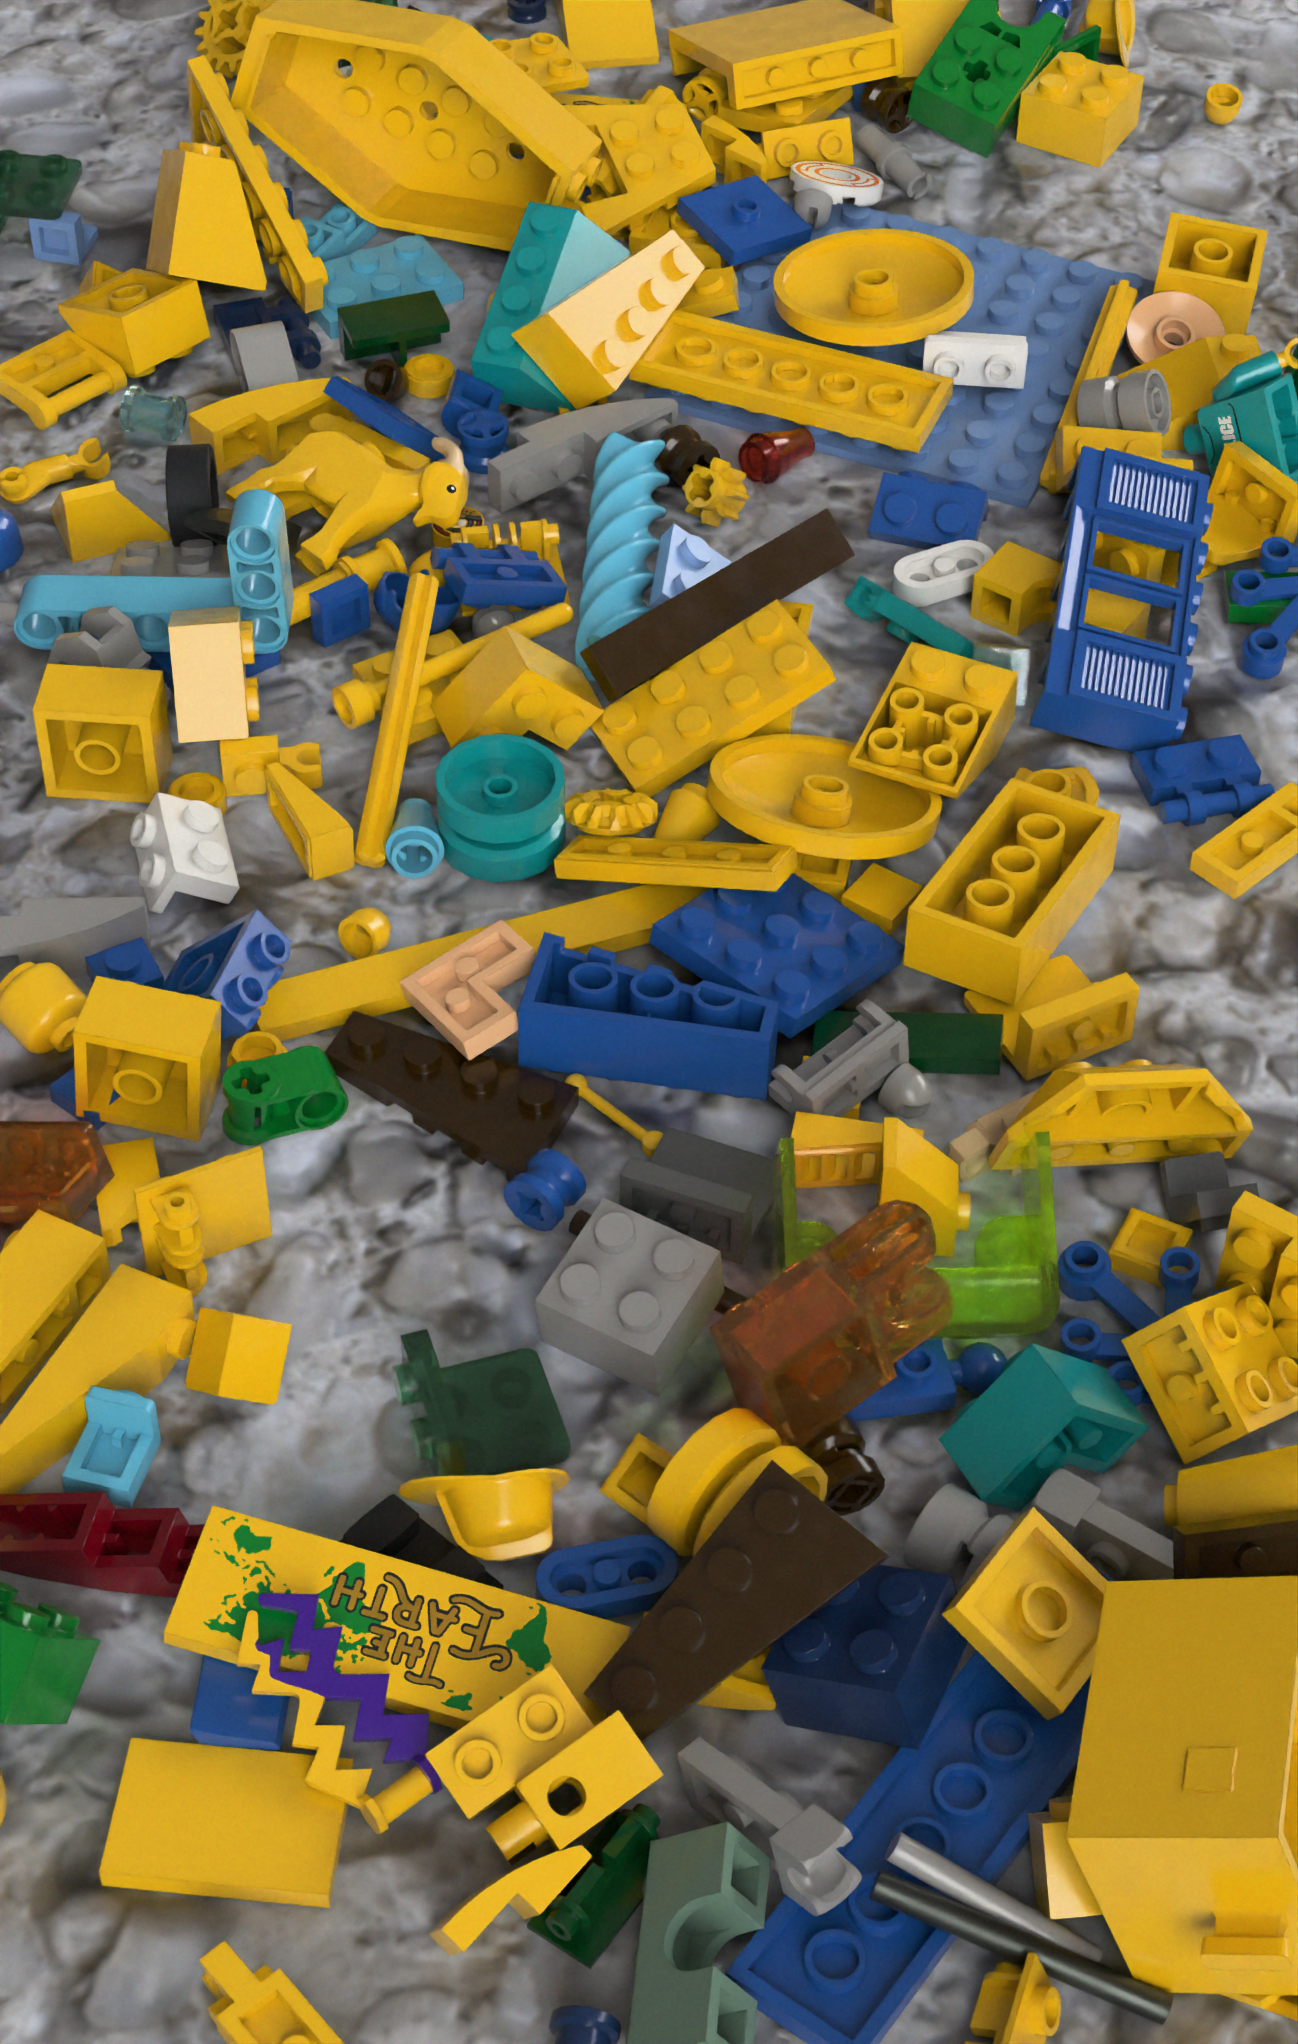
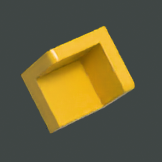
M200 1307L185 1380L186 1388L219 1397L270 1405L275 1404L279 1395L292 1324Z

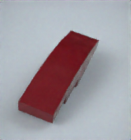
M105 1492L0 1494V1570L34 1579L104 1591L177 1598L205 1524L189 1525L179 1508L115 1509Z

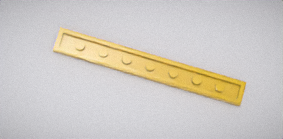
M644 884L504 922L534 948L536 955L544 932L564 937L565 948L588 955V951L594 946L614 953L648 944L655 922L711 888ZM491 925L278 980L267 991V1000L263 1006L259 1007L261 1015L254 1028L256 1031L271 1033L282 1042L342 1026L353 1011L375 1017L413 1007L405 999L400 981Z

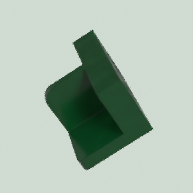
M434 290L337 308L340 351L345 361L390 353L394 362L404 368L407 362V349L441 343V333L450 331V320Z

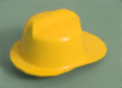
M1088 0L1086 11L1078 26V32L1081 33L1094 25L1100 26L1101 36L1098 53L1121 56L1123 67L1128 70L1129 53L1135 35L1134 0Z
M541 1468L499 1475L425 1477L401 1484L398 1494L404 1499L416 1503L441 1506L452 1536L458 1546L469 1555L481 1560L503 1562L545 1553L552 1547L554 1541L552 1527L553 1493L568 1485L570 1475L564 1470Z

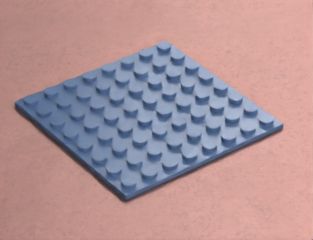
M794 198L788 204L792 209L794 205ZM847 202L837 203V205L832 204L830 219L824 227L813 231V225H810L812 227L810 241L834 233L858 229H901L934 236L952 244L963 252L970 260L974 270V299L968 312L958 322L943 331L1026 336L1028 355L1024 389L953 385L952 397L919 453L908 450H896L888 445L861 438L846 437L841 433L810 425H799L793 421L763 413H752L744 408L716 401H705L697 396L669 389H659L651 386L645 394V399L673 398L678 402V412L894 473L912 471L924 475L929 481L947 485L952 481L968 482L977 486L980 491L987 492L988 499L1027 509L1041 487L1039 476L1110 286L1118 285L1120 280H1128L1130 282L1129 286L1138 291L1135 307L1142 299L1153 294L1155 281L1142 278L1140 275L1131 272L1121 273L1098 267L1088 261H1074L1051 255L1042 249H1027L1004 243L998 238H984L961 232L952 226H937L914 220L911 216L904 214L894 215L871 209L868 206L859 207L854 205V203ZM802 245L745 262L736 273L739 291V310L710 317L922 371L924 338L887 346L835 344L805 335L788 325L780 317L774 304V273L780 262ZM1126 330L1124 332L1114 363L1118 358L1119 354L1121 353L1122 349L1124 348L1125 344L1127 343Z

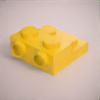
M1245 1190L1232 1207L1214 1291L1223 1288L1231 1289L1244 1283H1249L1255 1294L1268 1306L1273 1318V1329L1287 1356L1298 1359V1216Z

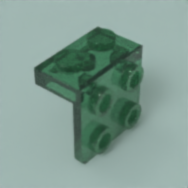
M1 150L0 234L10 216L42 220L59 219L83 173L81 161L66 158L59 154L39 156L19 154L14 150Z
M427 1329L400 1335L402 1364L392 1366L394 1386L400 1405L402 1407L410 1405L415 1418L410 1420V1431L416 1455L419 1461L429 1460L434 1477L499 1475L527 1469H539L562 1463L569 1458L571 1453L570 1439L536 1351L530 1348H522L441 1368Z

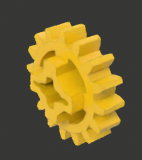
M208 0L211 6L209 11H200L198 14L205 22L204 26L195 30V35L203 39L196 47L197 52L205 55L212 69L221 72L223 76L232 79L234 75L238 76L255 16L276 0Z

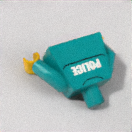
M1298 334L1290 338L1284 351L1275 354L1271 350L1236 365L1213 388L1212 401L1198 409L1197 417L1199 423L1189 424L1185 428L1183 442L1186 451L1191 455L1206 454L1212 477H1214L1225 444L1241 441L1298 484V399L1292 373L1282 374V368L1289 365L1298 369V359L1294 358L1291 354L1292 346L1298 343Z

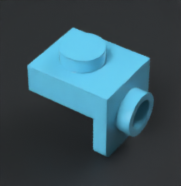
M91 1386L84 1399L88 1423L62 1474L65 1493L105 1492L112 1504L131 1508L161 1444L156 1405L151 1399L143 1398L141 1395L130 1390L119 1389L114 1391Z

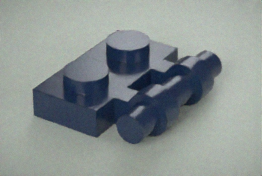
M262 297L213 305L214 321L235 372L236 368L230 345V330L279 320L283 322L292 356L307 369H314L321 363L319 354L321 350L320 342L316 333L308 329L310 323L308 315L305 314L294 298L284 297L279 300L277 306L266 308Z

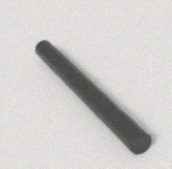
M882 1869L878 1871L869 1893V1899L1023 1966L1028 1952L1036 1953L1047 1976L1160 2025L1165 2023L1173 2003V1995Z

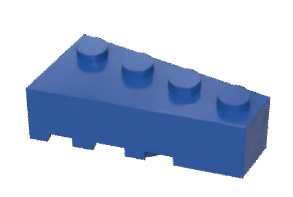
M544 932L518 1008V1066L542 1069L548 1072L579 1073L585 1076L606 1078L612 1081H629L665 1086L671 1089H687L723 1094L735 1098L766 1100L768 1084H770L772 1078L771 1071L774 1069L776 1062L779 1002L706 980L693 987L680 983L672 975V970L650 964L645 971H640L615 963V953L592 946L587 955L565 948L564 937Z

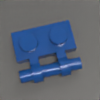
M453 543L450 548L434 547L431 551L430 562L432 568L444 570L443 578L461 604L469 607L486 609L491 605H515L525 610H538L541 606H553L565 600L568 587L548 561L539 560L536 551H521L518 546L500 544L495 550L476 549L471 543Z
M1241 734L1133 752L1131 771L1150 807L1158 805L1159 818L1164 825L1182 822L1187 827L1200 825L1206 822L1207 817L1230 813L1234 818H1240L1275 793L1272 784L1259 785L1261 770Z

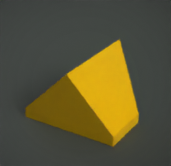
M114 480L62 491L50 508L53 521L72 563L117 553L118 548H126V544L133 541L151 540L160 543L171 540L170 533L116 490Z

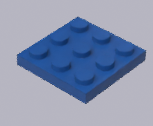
M794 873L790 875L776 892L711 888L655 922L649 940L651 945L703 980L779 1002L778 1031L790 1039L900 965L905 945L883 932L877 925L866 921L837 902L831 895L820 891Z

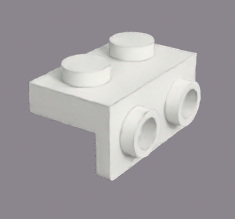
M941 331L934 335H927L924 338L922 371L953 378V385L1024 389L1028 355L1026 336Z
M157 792L145 813L140 812L136 816L130 833V841L136 849L140 868L139 883L144 887L148 910L161 914L175 891L230 904L240 887L221 809L203 801H191Z

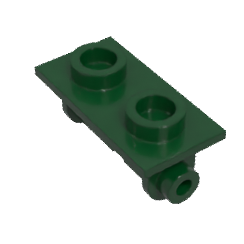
M641 1803L636 1804L632 1810L623 1809L621 1812L616 1811L586 1850L592 1855L589 1861L540 1915L531 1918L527 1928L591 1969L643 1901L642 1886L647 1875L650 1841L661 1839L656 1831L661 1823L659 1816L650 1807Z

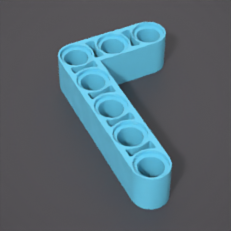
M261 489L247 490L236 498L227 538L231 578L38 575L27 580L23 586L14 620V632L23 644L31 648L51 650L54 640L61 634L80 631L82 616L89 609L114 606L132 620L145 652H170L168 625L172 610L240 606L241 621H253L255 654L275 653L287 643L294 603L283 503L273 493ZM94 635V638L96 640L100 639L99 637Z

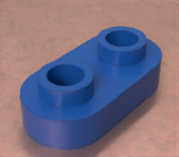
M633 1535L562 1548L547 1555L539 1564L536 1571V1599L602 1619L650 1611L678 1577V1558L675 1551L662 1539L651 1535ZM637 1577H647L652 1580L651 1582L641 1584L632 1582ZM567 1590H577L583 1594L567 1596L562 1593Z

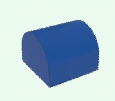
M457 369L450 381L442 410L441 419L443 426L452 436L458 438L457 422L460 417L467 412L477 409H489L498 412L503 391Z

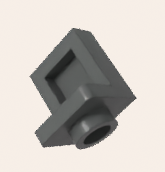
M1220 1151L1171 1158L1161 1161L1159 1165L1169 1221L1180 1224L1199 1220L1201 1233L1227 1229L1232 1207L1245 1190L1259 1197L1257 1183L1229 1186L1224 1155Z

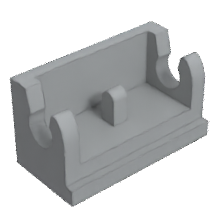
M865 999L856 1006L860 1015L852 1020L853 1025L793 1071L783 1064L774 1068L771 1074L775 1080L768 1084L769 1095L794 1118L796 1111L842 1117L882 1086L895 1069L904 1063H909L908 1028L902 1022H896L873 1001Z

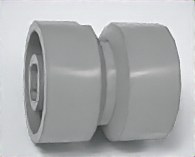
M1157 369L1131 372L1127 377L1121 378V380L1117 376L1084 380L1080 385L1077 395L1078 421L1081 427L1162 433V436H1165L1171 422V401L1167 383L1162 373Z
M954 1483L946 1484L935 1493L917 1518L907 1539L903 1559L906 1564L916 1570L950 1575L951 1579L954 1580V1586L958 1594L1015 1520L1005 1514L989 1518L988 1507L985 1502Z

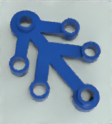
M1281 537L1268 538L1261 546L1258 563L1268 573L1282 574L1291 567H1298V546L1293 547L1288 540ZM1271 554H1277L1282 557H1274ZM1239 570L1234 574L1229 590L1230 598L1236 604L1250 607L1258 604L1260 601L1293 599L1269 628L1255 630L1244 639L1239 655L1241 669L1253 678L1270 679L1281 672L1287 653L1285 644L1298 630V576L1264 579L1255 570ZM1241 586H1248L1253 588V590L1244 589Z
M1078 1241L1071 1244L1059 1256L1057 1283L1060 1290L1067 1297L1082 1302L1099 1299L1133 1332H1137L1161 1319L1111 1273V1260L1098 1244L1091 1241ZM1185 1247L1170 1248L1160 1258L1159 1280L1165 1287L1164 1317L1186 1305L1192 1304V1289L1195 1288L1199 1281L1200 1259L1194 1251ZM1077 1264H1088L1092 1266L1084 1268L1078 1266ZM1182 1266L1187 1268L1189 1272L1177 1274L1169 1268ZM1229 1288L1218 1289L1210 1296L1226 1291ZM1074 1318L1063 1325L1060 1333L1061 1353L1090 1363L1094 1360L1117 1361V1363L1110 1367L1108 1372L1116 1383L1121 1380H1130L1138 1385L1133 1389L1121 1388L1133 1405L1136 1407L1141 1403L1153 1404L1121 1341L1131 1334L1102 1333L1099 1326L1087 1318ZM1075 1337H1084L1090 1340L1091 1343L1079 1346L1073 1344L1070 1340Z

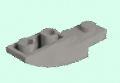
M648 398L606 403L563 413L518 430L517 447L487 461L489 504L502 514L583 474L593 481L596 458L601 446L611 432H617L635 442L660 440L668 430L678 426V402L673 398Z
M145 896L22 898L20 915L0 916V980H3L9 972L25 962H33L35 964L51 962L59 966L73 979L87 974L86 956L141 937L149 949L151 935Z

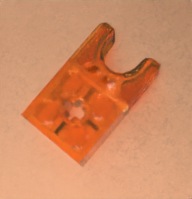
M901 1200L886 1202L878 1206L826 1245L821 1246L802 1261L788 1266L776 1280L751 1298L732 1306L719 1321L709 1327L738 1406L750 1409L771 1426L780 1437L781 1446L801 1448L824 1428L838 1421L897 1377L894 1363L949 1322L953 1314L954 1304L950 1286L936 1271L925 1267L932 1260L936 1252V1235L930 1216L922 1208L911 1202Z

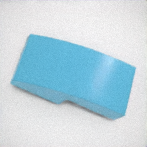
M339 202L319 221L307 216L300 220L307 234L308 249L312 257L319 256L323 262L350 255L378 233L376 225L362 219L351 208Z

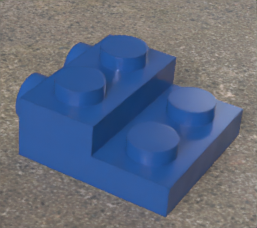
M256 909L182 950L161 989L222 1002L221 1041L230 1036L234 1038L242 1037L258 1021L261 1015L259 1007L265 1004L268 996L267 991L280 979L284 970L281 964L289 959L292 941Z

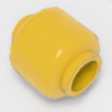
M25 962L9 972L0 983V1023L29 1052L43 1054L54 1048L58 1052H65L74 1046L73 1030L87 995L59 966L51 962L38 964Z

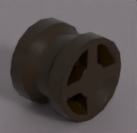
M891 77L873 80L868 84L861 97V113L869 120L879 122L880 126L889 133L897 134L906 129L913 121V119L907 116L912 90L907 87H899L898 82Z
M678 425L668 430L661 437L660 440H663L666 445L655 459V463L664 473L672 475L675 483L682 488V485L686 484L689 475L694 471L693 466L695 464L710 469L713 457L720 459V454L712 444L702 441L699 433L692 427Z

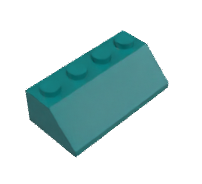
M529 202L471 357L474 377L502 390V403L557 413L558 407L569 409L570 412L576 410L511 336V333L526 325L538 315L630 255V251L576 209Z

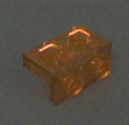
M0 1121V1220L4 1223L28 1221L38 1209L67 1222H73L87 1211L91 1201L115 1176L96 1130L90 1122Z

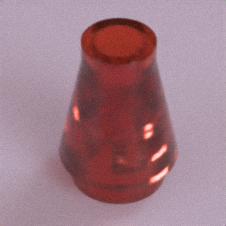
M803 427L786 431L754 433L747 438L746 442L739 449L738 460L742 472L746 473V477L753 482L773 483L800 461L812 456L815 450L814 438Z

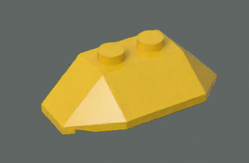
M1144 1059L1131 1060L1119 1066L1092 1067L1091 1064L1086 1062H1074L1061 1066L1052 1072L1006 1130L988 1157L990 1170L1161 1162L1171 1158L1215 1151L1222 1152L1224 1158H1231L1252 1133L1253 1126L1250 1117L1206 1068L1181 1064L1152 1065L1150 1061Z

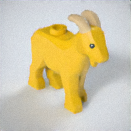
M320 431L309 433L297 446L293 444L289 446L284 459L273 466L259 469L243 482L227 490L225 495L228 502H235L239 494L247 490H267L282 501L286 521L292 516L315 508L320 515L325 517L327 520L322 529L300 544L301 550L294 555L301 570L315 579L327 573L337 561L338 554L358 543L385 533L414 510L419 509L413 518V524L417 528L428 523H434L444 529L454 527L467 501L469 472L464 465L461 449L456 443L444 437H434L431 443L436 451L445 456V459H439L438 462L434 461L428 467L411 471L389 466L381 451L368 440L359 444L341 431Z

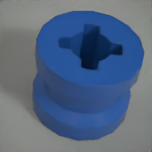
M477 409L467 412L458 420L457 432L458 438L461 441L459 448L463 453L465 467L472 473L488 474L487 461L509 451V445L505 442L509 436L507 418L494 410Z
M548 1148L537 1150L526 1163V1173L516 1174L504 1187V1198L514 1215L531 1228L544 1232L553 1230L563 1219L564 1207L575 1205L586 1193V1181L577 1165L562 1153Z

